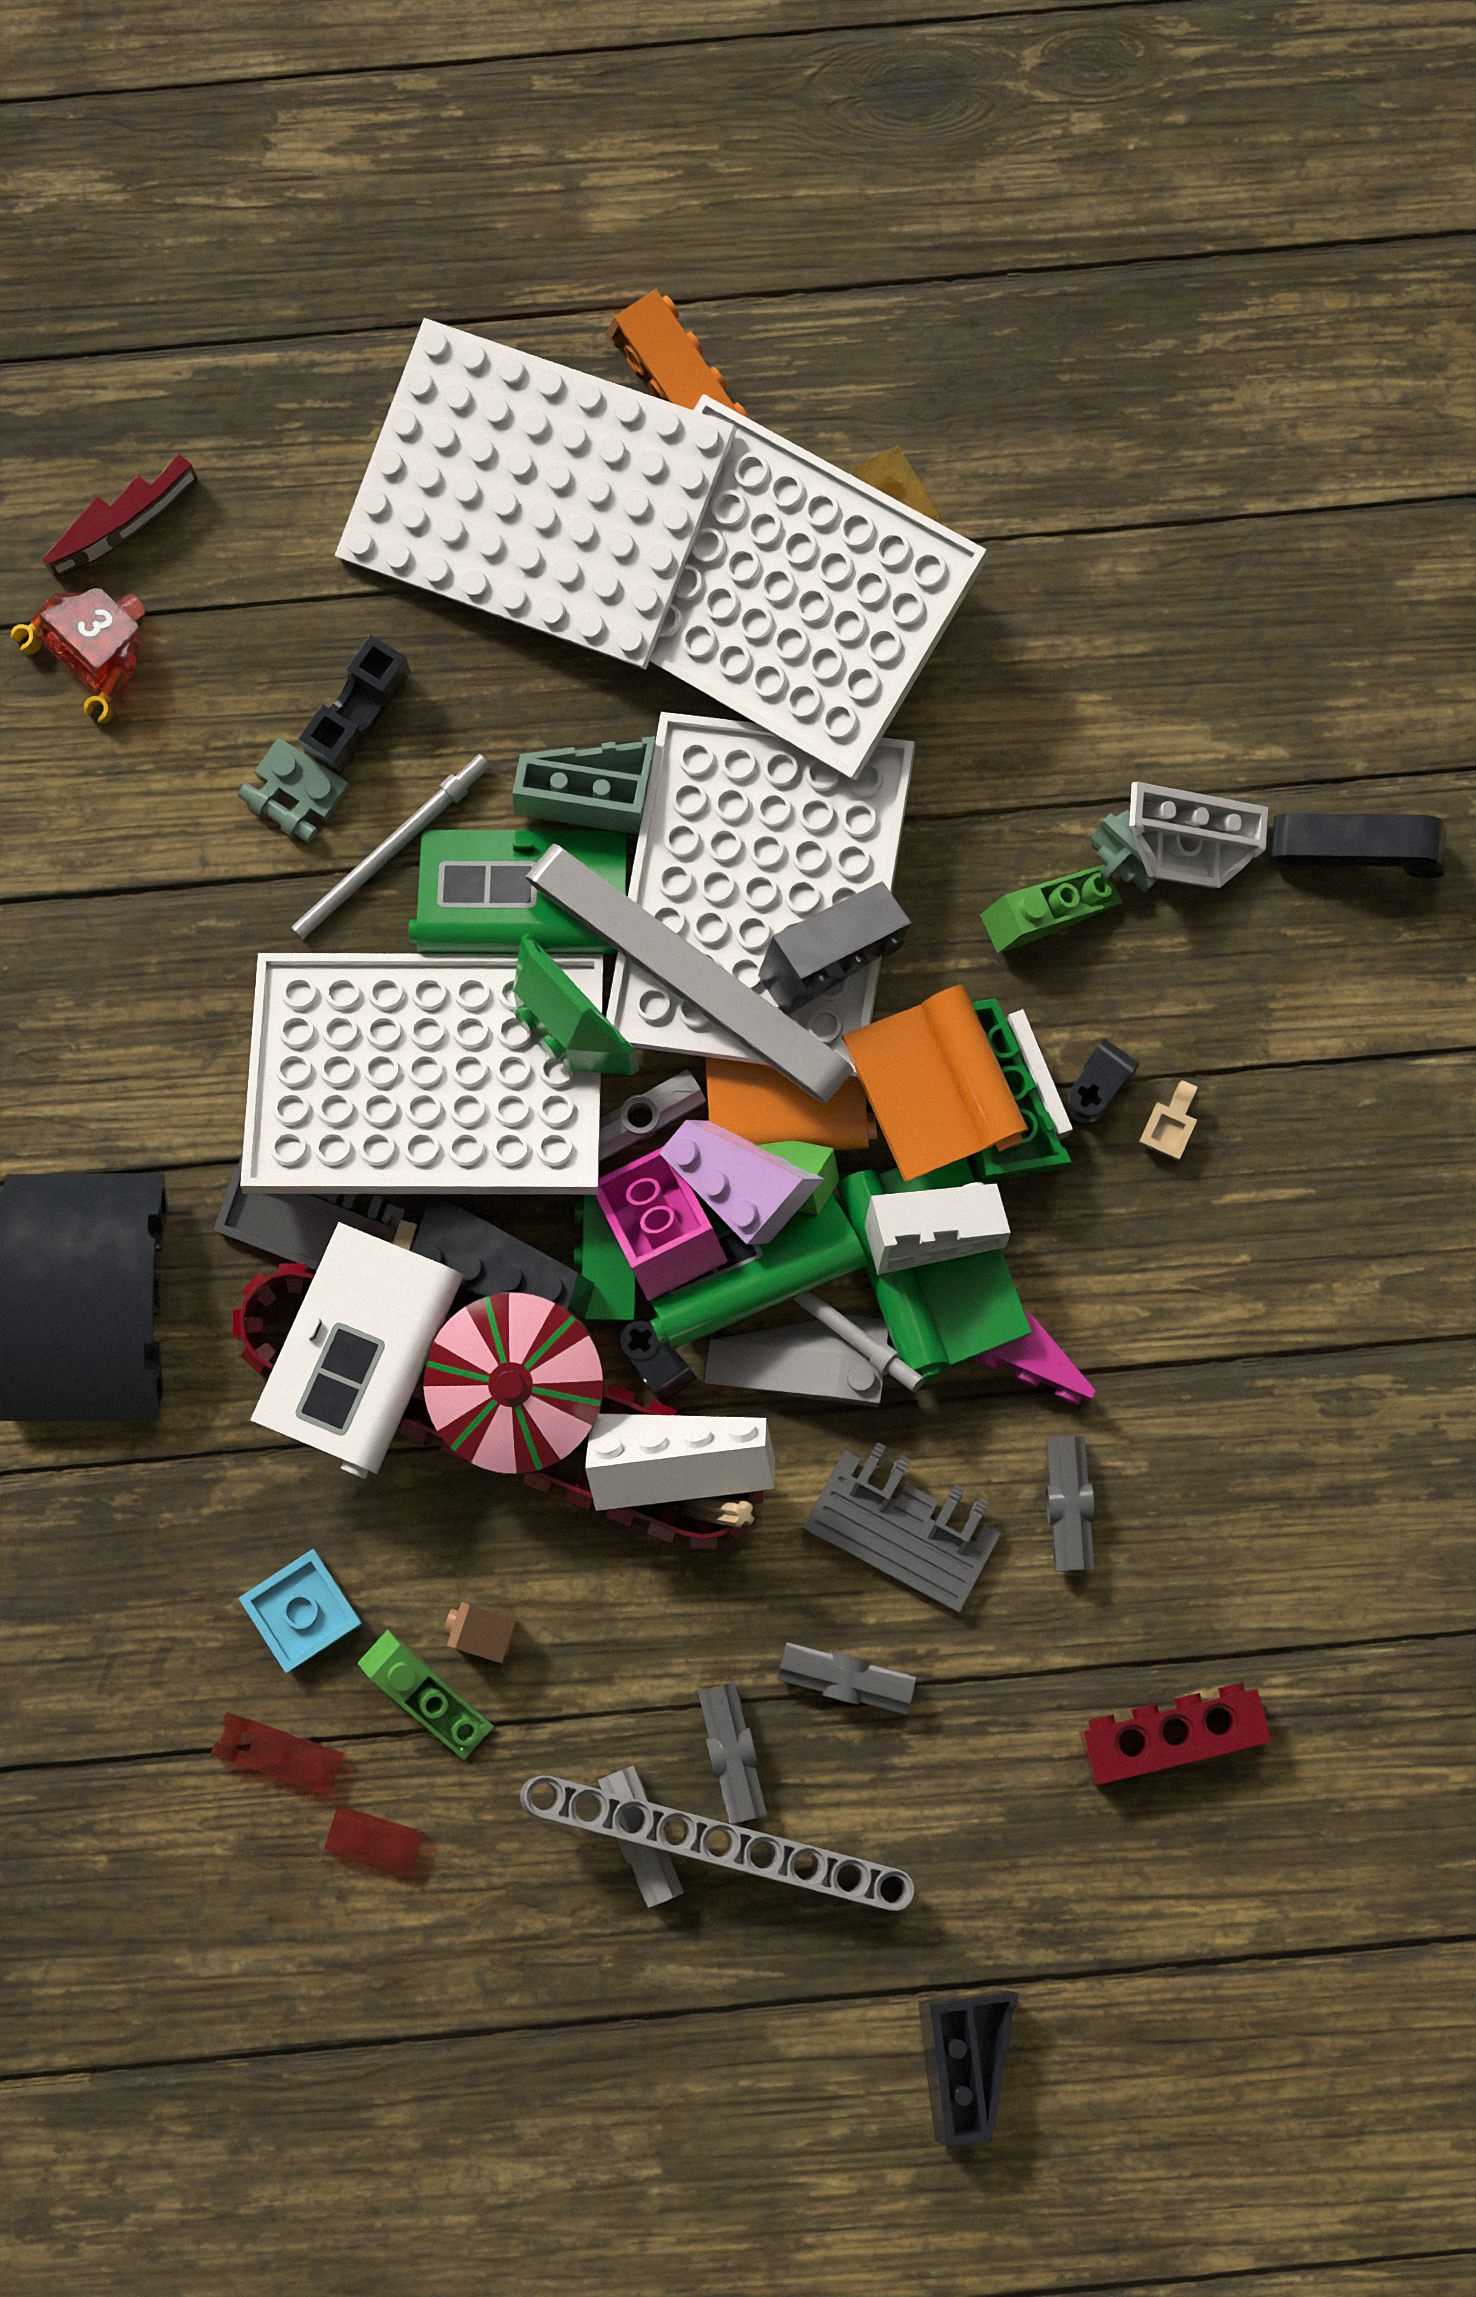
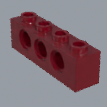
M1244 1682L1217 1688L1219 1697L1202 1701L1201 1693L1174 1699L1176 1708L1159 1711L1156 1703L1132 1709L1133 1718L1116 1722L1114 1714L1088 1720L1090 1729L1079 1731L1092 1784L1100 1785L1272 1742L1258 1689L1245 1690ZM1215 1708L1222 1710L1228 1719L1226 1729L1218 1735L1210 1732L1206 1725L1208 1713ZM1171 1719L1180 1721L1185 1730L1183 1740L1177 1745L1168 1744L1162 1734L1165 1723ZM1130 1729L1136 1731L1142 1741L1139 1752L1133 1756L1125 1755L1119 1747L1120 1736Z

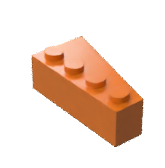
M655 289L614 316L606 335L614 345L620 341L624 344V350L627 355L626 362L635 374L640 373L641 375L646 374L650 379L648 386L653 397L694 410L704 394L750 419L738 402L735 404L731 402L724 391L727 389L724 378L715 367L709 369L701 357L703 348L691 331L685 333L677 321L680 317L679 312L667 295L661 297L657 289Z

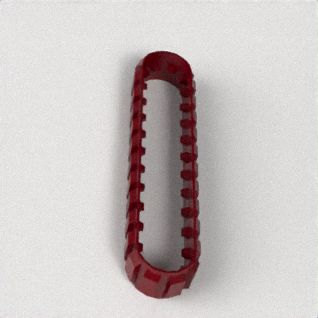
M306 1263L279 1264L278 1272L272 1273L267 1277L259 1272L241 1290L246 1295L241 1309L233 1310L232 1337L238 1341H243L246 1346L240 1356L263 1378L272 1373L275 1365L270 1362L277 1352L268 1343L257 1348L255 1334L263 1332V1318H257V1312L263 1304L269 1307L277 1299L274 1293L282 1287L287 1286L289 1294H302L304 1284L311 1285L315 1276L311 1274V1268ZM449 1318L445 1320L443 1326L450 1320ZM613 1384L610 1385L607 1393L604 1392L603 1402L609 1404L607 1414H624L625 1411H628L635 1415H678L677 1410L653 1400L648 1409L636 1405L637 1395ZM417 1411L412 1420L404 1417L401 1418L399 1434L403 1437L428 1446L432 1437L442 1441L440 1450L443 1453L469 1462L452 1450L438 1431L428 1427L430 1415ZM553 1465L523 1473L525 1474L523 1480L525 1486L549 1496L555 1486L567 1491L564 1498L565 1502L591 1512L594 1501L587 1478L581 1477L577 1485L572 1486L551 1477ZM487 1470L502 1477H505L507 1479H509L512 1474ZM763 1490L736 1493V1496L748 1498V1502L751 1505L763 1504ZM634 1506L608 1509L605 1516L607 1519L631 1529L636 1519L649 1524L648 1536L673 1545L676 1536L690 1540L691 1551L718 1550V1540L724 1539L729 1535L737 1542L756 1523L754 1519L751 1525L742 1524L740 1528L728 1526L722 1531L712 1533L711 1523L697 1522L696 1533L674 1527L677 1515L666 1510L663 1511L658 1520L634 1511Z

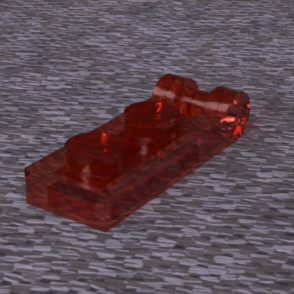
M226 1711L222 1721V1725L225 1726L220 1742L215 1741L211 1755L318 1793L330 1795L345 1752ZM242 1732L254 1735L249 1752L237 1748Z

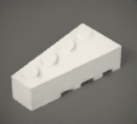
M599 1414L589 1432L585 1469L596 1511L769 1490L775 1487V1457L766 1418Z

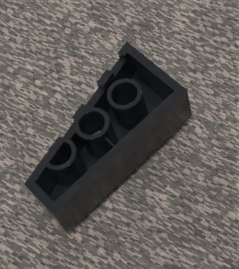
M437 1194L429 1195L412 1252L463 1274L464 1277L456 1294L476 1299L510 1292L535 1294L557 1302L573 1313L582 1323L584 1322L595 1285L594 1282Z

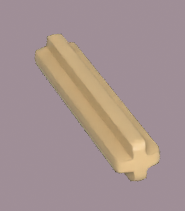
M715 1496L680 1501L684 1506L681 1514L687 1519L739 1528L742 1524L751 1525L755 1519L750 1514L753 1506L747 1501Z

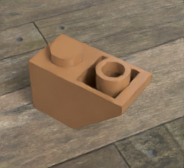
M461 1602L459 1610H450L443 1635L449 1636L447 1643L449 1647L505 1664L519 1621Z

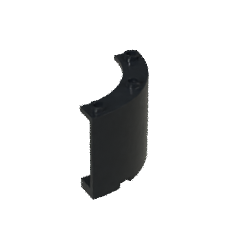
M164 1173L6 1175L3 1191L0 1192V1421L159 1420L164 1396L161 1345L160 1341H154V1315L160 1314L161 1280L160 1274L155 1272L156 1252H162L168 1214Z

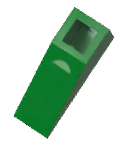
M584 1194V1200H576L575 1226H583V1243H575L574 1269H582V1275L594 1282L595 1285L583 1324L628 1325L636 1321L635 1275L594 1194Z

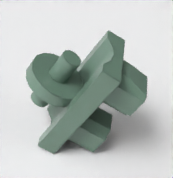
M1126 810L1116 817L1110 813L1101 822L1100 827L1089 840L1099 850L1096 855L1107 864L1100 875L1107 881L1117 873L1127 883L1133 881L1145 893L1153 886L1157 878L1148 877L1129 827L1130 811Z

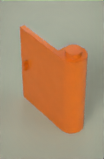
M964 984L941 991L925 1000L921 1005L841 1036L904 1182L997 1145L999 1152L1023 1142L1021 1134L1028 1130L1027 1125Z
M705 1057L709 1121L755 1145L795 1140L833 1148L834 1151L869 1148V1140L877 1139L875 1113L867 1114L865 1091L859 1077L849 1076L830 1101L824 1105L770 1065Z

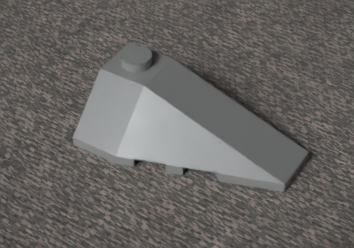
M843 1315L880 1345L887 1343L888 1328L885 1320ZM814 1320L710 1340L704 1384L878 1408L883 1374L869 1364L870 1359L822 1321Z

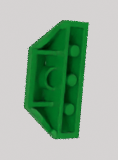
M529 932L522 936L513 987L517 1007L514 1010V1015L521 1026L528 1032L533 1029L542 1038L540 1043L547 1055L553 1061H557L560 1058L570 1071L633 1075L637 1072L639 1068L635 1048L542 949Z

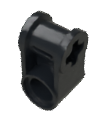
M1103 1039L1087 1061L1083 1072L1071 1089L1066 1102V1110L1069 1117L1081 1125H1090L1097 1122L1115 1096L1124 1089L1140 1062L1106 1039ZM1088 1094L1092 1095L1095 1098L1093 1104L1091 1103L1087 1108L1083 1107L1080 1104L1082 1098H1086Z
M634 1321L628 1324L622 1331L620 1342L624 1355L639 1372V1377L661 1404L664 1405L697 1378L675 1349L672 1350L668 1343L659 1344L650 1323ZM637 1331L640 1335L648 1332L651 1335V1338L648 1340L650 1349L644 1353L640 1348L634 1351L629 1348L632 1344L630 1335L633 1332Z

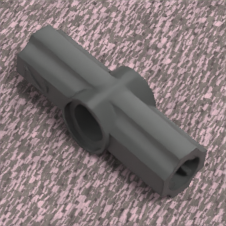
M1085 1436L1047 1438L1049 1485H1046V1511L1048 1524L1052 1525L1055 1572L1094 1570L1091 1523H1094V1495L1092 1484L1088 1483Z
M786 1642L777 1680L798 1687L821 1691L823 1696L860 1705L862 1702L907 1714L916 1677L892 1669L871 1665V1661L834 1651H832V1654Z
M735 1682L698 1691L709 1735L706 1738L715 1778L719 1777L722 1798L729 1823L742 1822L767 1815L756 1771L759 1765L750 1728L745 1726L742 1714L743 1709Z

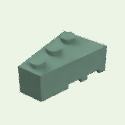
M655 736L644 737L642 742L615 745V742L601 743L599 748L575 751V748L571 747L520 754L512 792L514 815L639 835L655 748Z

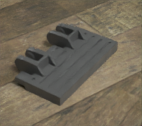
M242 1153L240 1162L235 1167L213 1229L299 1264L306 1263L310 1268L317 1270L338 1222L393 1244L400 1219L404 1220L407 1209L388 1203L383 1219L380 1220L389 1194H374L368 1212L356 1208L361 1194H345L342 1205L337 1203L340 1194H243L240 1186Z
M877 1442L858 1479L852 1477L861 1458L844 1450L802 1529L953 1611L960 1613L1000 1536V1533L983 1525L976 1541L970 1540L989 1502L979 1498L973 1504L969 1512V1518L961 1533L946 1526V1523L954 1508L958 1507L963 1497L964 1488L955 1484L936 1521H934L930 1517L939 1500L905 1483L897 1500L891 1498L910 1459L901 1456L900 1459L896 1460L890 1471L891 1476L883 1491L867 1482L875 1467L880 1464L885 1454L886 1446Z

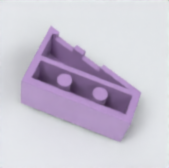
M686 1120L659 1152L746 1244L770 1243L824 1180V1178L814 1173H808L790 1164L788 1160L778 1155H773L755 1146L754 1143L711 1121Z

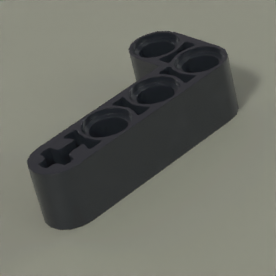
M1278 814L1274 816L1270 860L1284 865L1403 867L1405 873L1412 877L1440 878L1445 873L1447 830L1440 818L1429 815Z

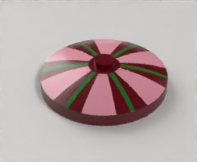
M500 1293L477 1300L461 1309L439 1331L428 1353L424 1370L426 1406L440 1436L462 1458L481 1468L501 1473L517 1474L532 1472L562 1460L575 1450L591 1431L600 1413L604 1396L605 1377L601 1355L585 1325L573 1313L557 1302L529 1293Z

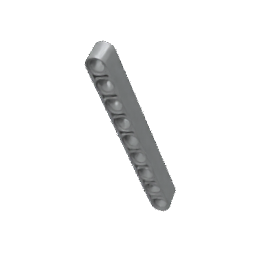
M552 844L525 876L527 881L545 897L820 1103L826 1105L854 1071L853 1067L838 1053L560 846Z
M536 1776L529 1779L520 1791V1801L523 1809L528 1814L537 1818L874 1908L898 1911L905 1908L914 1896L912 1879L907 1873L899 1869L560 1778ZM540 1783L549 1785L554 1793L552 1805L545 1810L536 1808L531 1800V1793L534 1787ZM584 1795L593 1797L598 1806L596 1816L588 1822L581 1820L575 1811L578 1799ZM627 1807L635 1808L641 1816L639 1828L630 1834L625 1832L619 1823L620 1814ZM673 1818L679 1820L684 1827V1836L675 1845L669 1844L663 1835L665 1824ZM719 1830L727 1838V1848L722 1855L716 1857L708 1851L707 1839L713 1831ZM758 1842L765 1843L770 1850V1860L762 1868L756 1867L750 1858L751 1850ZM805 1853L812 1859L813 1871L808 1878L802 1880L795 1874L794 1862L799 1855ZM849 1865L855 1871L856 1882L850 1890L844 1891L838 1884L837 1874L843 1866ZM891 1876L898 1883L899 1893L893 1901L887 1902L881 1895L880 1887L882 1882Z

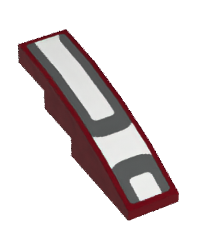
M178 454L151 485L137 475L111 506L97 496L42 558L49 572L56 578L97 560L138 534L167 511L198 479L192 464Z

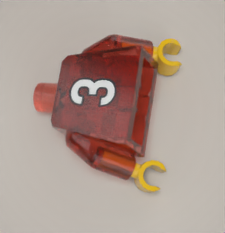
M93 588L85 593H56L30 618L31 624L29 626L24 624L15 626L11 631V638L18 643L25 636L29 635L28 641L21 646L20 651L27 655H32L40 649L43 643L92 692L99 688L101 690L99 696H92L85 701L84 712L90 715L94 706L102 703L104 711L99 716L98 723L105 724L113 716V707L110 701L112 698L118 699L133 674L140 651L137 643L139 627L135 621L144 615V608L139 599L132 594H127L115 603L99 588Z

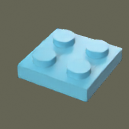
M316 1549L310 1550L238 1598L285 1673H290L363 1624Z

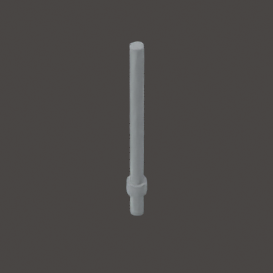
M479 754L456 776L450 774L439 785L441 789L291 927L303 940L452 802L457 804L469 793L467 788L491 767L487 760Z
M811 1291L792 1298L870 1359L869 1364L883 1375L889 1373L912 1392H916L921 1387L924 1378L899 1359L900 1353L887 1343L880 1345Z

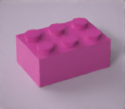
M662 1148L599 1178L598 1194H595L648 1301L728 1262L714 1230L690 1185L660 1155L659 1152Z

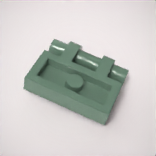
M278 737L254 771L257 777L267 783L258 790L246 782L240 788L237 796L250 804L249 809L257 815L263 816L265 814L279 823L281 830L289 836L297 835L309 843L314 838L317 828L306 820L311 813H314L327 821L350 789V785L347 781ZM280 792L298 803L294 809L290 811L275 801Z

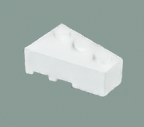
M981 1182L970 1183L957 1188L871 1196L865 1222V1230L877 1275L1004 1248L1011 1233L997 1184L984 1185Z

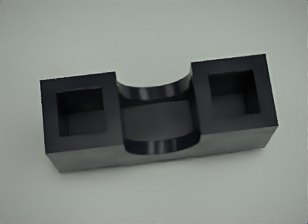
M371 634L348 666V679L339 697L329 708L322 704L298 738L305 754L338 775L342 774L411 673L406 656Z

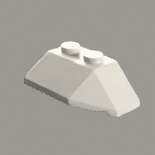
M1142 782L1132 783L1129 827L1148 877L1209 888H1220L1242 870L1252 858L1259 856L1266 850L1268 807Z

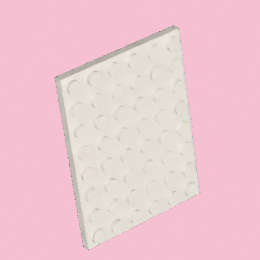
M424 318L335 557L646 670L737 428L732 423Z
M703 394L694 411L732 423L736 426L737 431L649 661L856 781L990 556V553L985 548Z
M661 712L628 898L780 1010L758 977L772 936L881 881L884 882L892 894L916 748L915 742L881 738L855 781L757 723ZM618 951L606 1018L633 1047L769 1065ZM882 956L788 1015L789 1018L843 1057L854 1069L850 1076L858 1077L841 1036L871 1024Z
M258 953L240 1185L242 1193L598 1194L601 1073L570 1071L560 1058L557 1061H553L540 1043L542 1038L533 1029L530 1032L526 1031L514 1015V1010L517 1007L513 987L519 954ZM548 954L602 1013L603 954Z

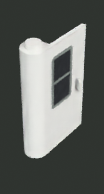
M338 1222L251 1421L344 1460L340 1469L365 1479L368 1471L377 1474L425 1366L433 1341L443 1325L464 1275L438 1262ZM322 1321V1324H321V1326H320V1329H319V1331H318L316 1337L314 1338L315 1333H316V1331H317V1329H318V1327H319V1324H320V1322Z

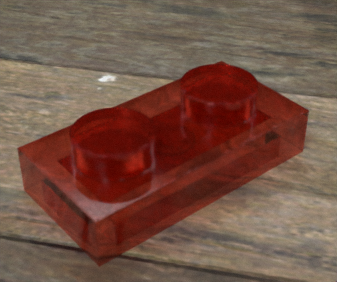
M338 1805L324 1849L410 1876L425 1831Z

